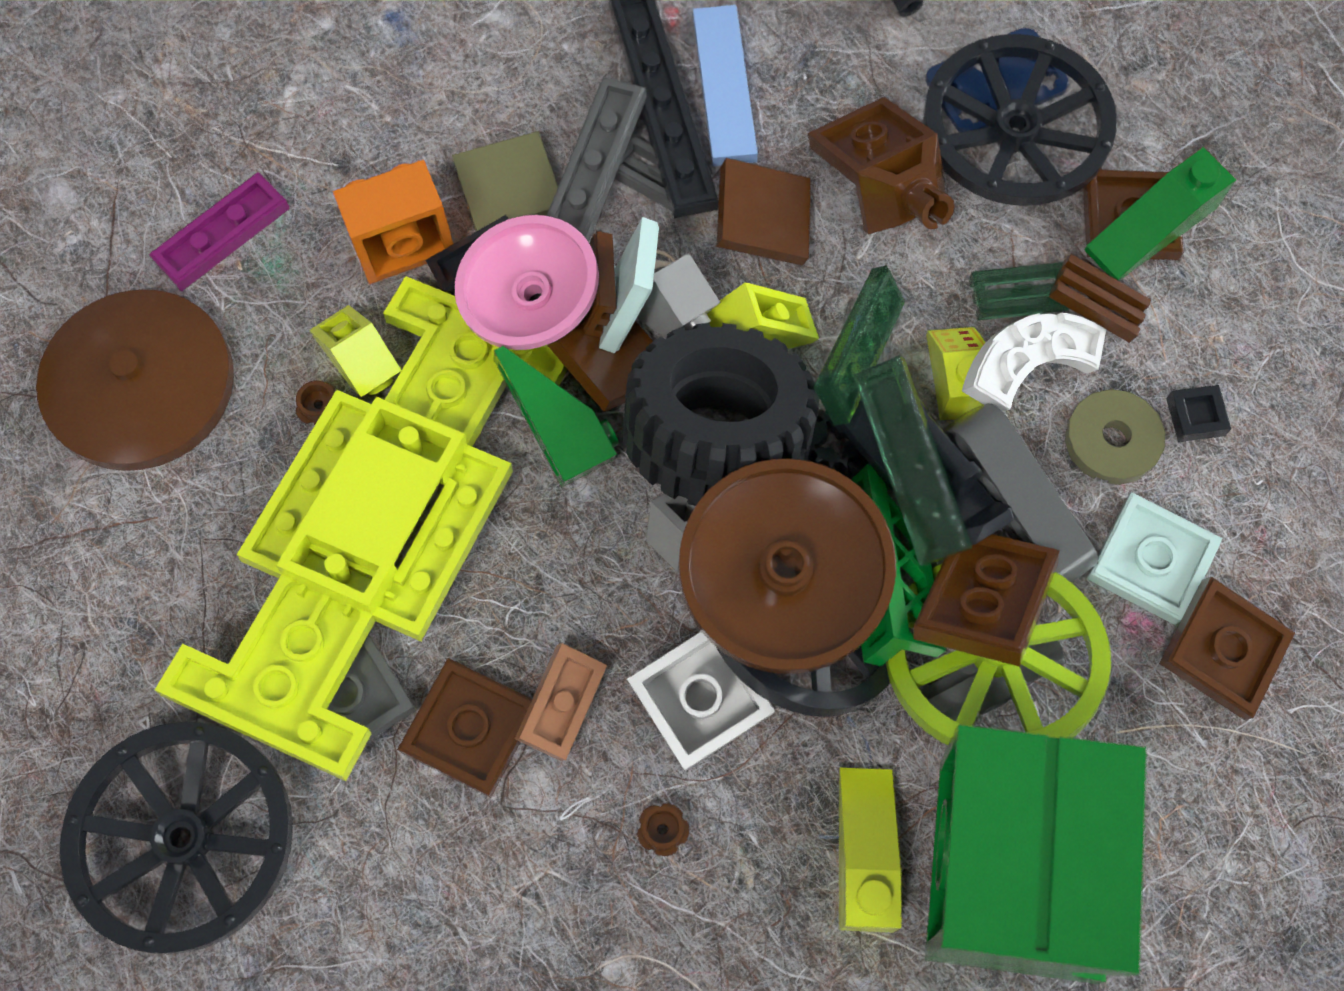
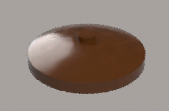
M141 289L118 292L83 307L71 316L52 337L43 353L37 373L36 392L39 410L53 435L80 459L112 470L134 471L154 468L185 455L199 445L216 427L228 406L234 382L233 359L229 346L215 322L193 302L179 295L159 290Z
M773 459L757 462L730 473L710 488L700 499L692 511L682 535L679 553V578L682 595L690 615L700 631L720 651L746 666L761 671L782 674L805 673L825 668L844 659L858 649L874 632L889 606L894 591L896 556L892 536L883 515L873 500L852 480L831 468L814 462L798 459Z

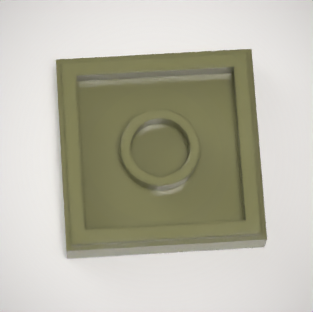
M539 131L452 155L475 231L504 215H507L508 219L526 215H547L558 186Z

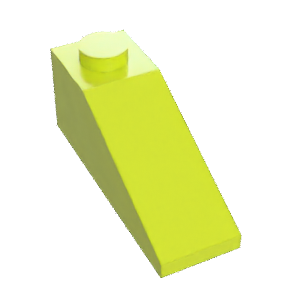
M840 767L839 931L893 933L902 928L901 865L892 769Z

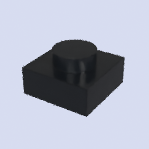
M1219 385L1174 390L1166 398L1178 442L1223 437L1232 429Z

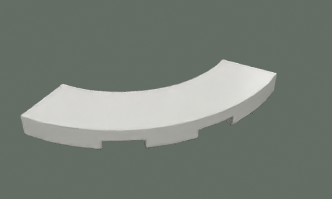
M1038 313L1013 322L999 330L982 346L969 368L962 392L984 405L987 403L993 404L1003 412L1010 410L1018 387L1037 365L1059 363L1076 368L1085 374L1098 370L1107 329L1086 318L1069 313L1057 315H1040Z

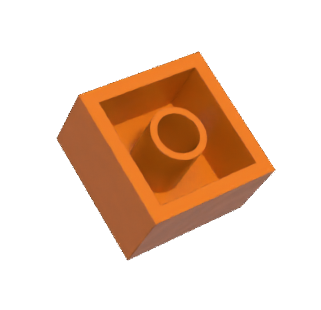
M424 159L411 164H400L389 172L366 180H354L345 187L332 191L369 285L427 264L426 259L453 245L442 202Z

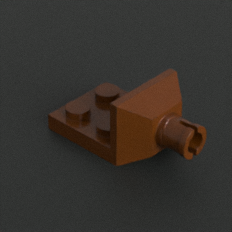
M886 97L875 100L807 133L810 149L856 185L863 228L867 234L897 227L915 218L919 219L920 223L926 228L937 229V222L929 216L935 218L942 226L952 217L954 201L945 192L938 134Z

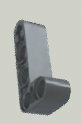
M987 403L967 411L942 429L969 462H975L982 470V475L977 481L994 501L1011 506L1014 520L1003 527L1010 539L1060 550L1055 572L1071 583L1098 564L1099 558L1094 546L1002 410L993 404Z

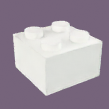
M699 632L627 679L685 771L755 727L775 712L768 700L755 693L734 674L718 652L716 646L702 632Z

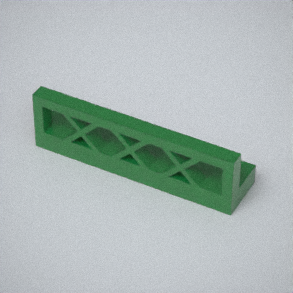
M867 464L851 480L873 500L888 525L895 548L896 579L891 601L883 618L874 632L861 645L863 661L882 666L902 649L937 658L946 651V647L913 639L914 633H910L907 612L910 611L916 619L918 618L934 583L926 532L904 505V509L901 510L887 494V488H890L874 468ZM894 524L909 540L910 552L894 536ZM901 567L916 582L917 595L902 581Z

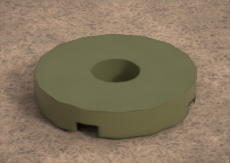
M1109 389L1092 393L1078 403L1068 420L1065 431V444L1071 460L1084 474L1093 479L1098 477L1102 480H1108L1107 483L1121 485L1138 481L1155 467L1165 449V429L1159 414L1146 400L1131 392ZM1116 428L1120 430L1126 438V445L1115 447L1108 444L1104 439L1103 429Z

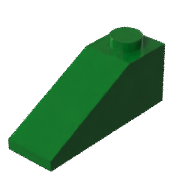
M1203 147L1168 172L1085 247L1084 251L1107 275L1120 281L1214 212L1234 185L1236 179Z
M504 346L494 350L493 360L561 488L614 460L617 455L614 447L618 446L619 442L613 428L606 419L599 422L592 409Z

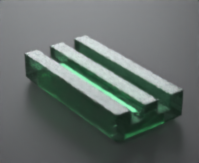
M1063 262L971 272L969 284L970 288L974 290L972 298L973 303L977 305V321L1069 311V308L1049 297L1054 283L1039 285L1020 284L1014 285L1012 288L985 290V286L1046 279L1056 280Z

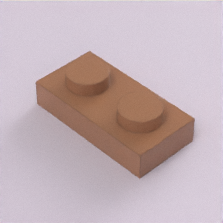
M563 643L556 645L515 740L557 760L565 761L607 665Z

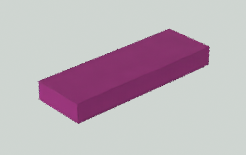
M257 172L148 255L182 292L288 211L290 207L286 199Z

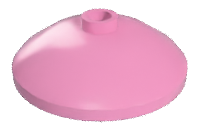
M544 215L515 217L490 228L469 247L460 262L455 278L456 304L469 328L478 337L497 347L504 346L512 350H527L545 346L572 331L590 310L599 283L597 260L587 239L569 223ZM542 294L538 299L529 301L533 295Z

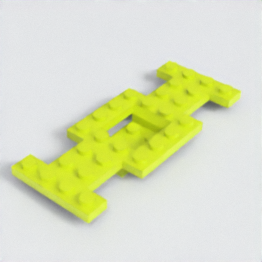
M407 276L403 279L383 314L386 323L418 335L421 339L385 400L375 397L372 404L339 390L335 391L236 554L241 562L279 579L229 664H226L182 644L155 688V691L166 699L344 781H347L372 733L369 728L327 710L375 622L422 641L513 472L512 463L473 447L507 386L493 360L494 350L499 347L484 341L469 328L459 312L454 295ZM547 345L527 350L508 349L558 386L568 370ZM439 483L444 485L397 570L394 563L436 487Z

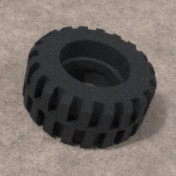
M709 323L696 324L693 329L687 331L684 327L672 330L667 334V339L660 336L646 347V351L641 352L632 363L631 372L627 377L622 429L623 442L627 446L626 453L631 463L636 468L640 467L639 473L652 486L658 483L661 485L660 490L662 493L673 499H676L677 496L688 499L687 503L689 505L696 506L700 499L717 482L742 467L773 459L807 461L819 410V396L816 393L817 385L809 370L806 371V365L795 352L789 354L788 348L784 343L776 338L772 341L764 338L761 331L752 328L749 331L736 329L735 324L723 323L722 327H710ZM721 408L736 412L749 420L739 422L715 421L699 416L691 410Z

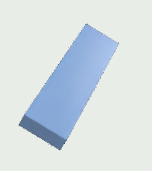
M736 5L694 8L693 24L712 167L721 166L726 158L746 163H757L758 152Z

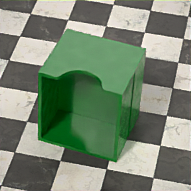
M958 725L940 761L925 960L1093 984L1106 983V975L1126 977L1139 975L1147 747L1066 737H1047V735Z

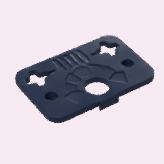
M1020 28L1008 33L1040 37L1031 28ZM1023 57L995 58L1011 100L1021 99L1036 60ZM945 61L928 69L925 79L928 87L936 72ZM975 65L965 70L951 83V86L998 112L984 74ZM1049 65L1045 75H1054L1057 78L1053 83L1054 89L1049 90L1046 85H1041L1033 104L1038 106L1066 92L1069 86V79L1064 72ZM942 100V109L958 132L990 127L979 120L975 123L969 118L962 120L959 117L962 111Z

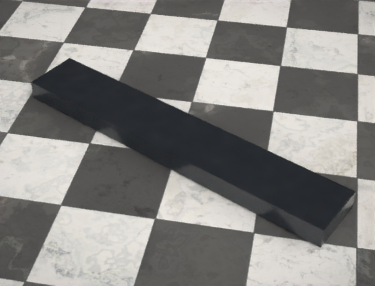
M609 0V9L632 84L645 87L647 97L641 114L651 146L653 147L654 157L660 171L673 218L718 210L719 200L655 0Z

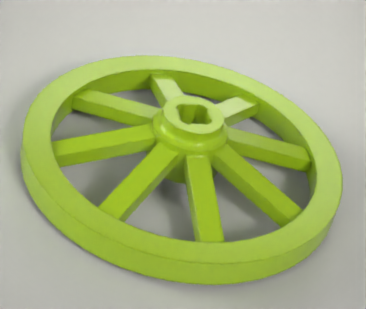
M942 564L932 568L934 581ZM1054 573L1047 596L1057 602L1072 619L1035 625L1028 646L1083 636L1088 651L1089 675L1088 680L1027 646L1021 665L1080 697L1077 703L1065 715L1045 727L1041 723L1019 666L956 650L909 670L905 650L902 649L886 662L888 677L899 702L908 715L928 734L946 745H949L958 725H974L994 677H1004L1025 733L1041 734L1056 738H1074L1096 714L1109 683L1111 651L1106 629L1100 616L1086 596L1074 584L1060 574ZM913 582L909 588L917 595L916 582ZM909 611L907 612L909 627L914 628L917 619ZM974 663L978 669L959 716L954 721L936 709L923 696L918 687Z

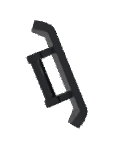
M888 377L852 397L840 420L848 439L939 547L951 551L977 544L1012 522L1014 515L1011 506L995 502L977 481L982 475V470L975 462H969L928 414L929 409L921 400H917L912 404L908 401L902 380Z

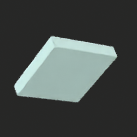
M644 217L641 218L615 267L616 310L614 314H610L608 325L603 326V334L600 337L599 344L600 349L612 353L619 350L652 291L659 232L658 222Z
M1131 492L1126 498L1098 554V564L1091 568L1086 579L1179 626L1223 538Z

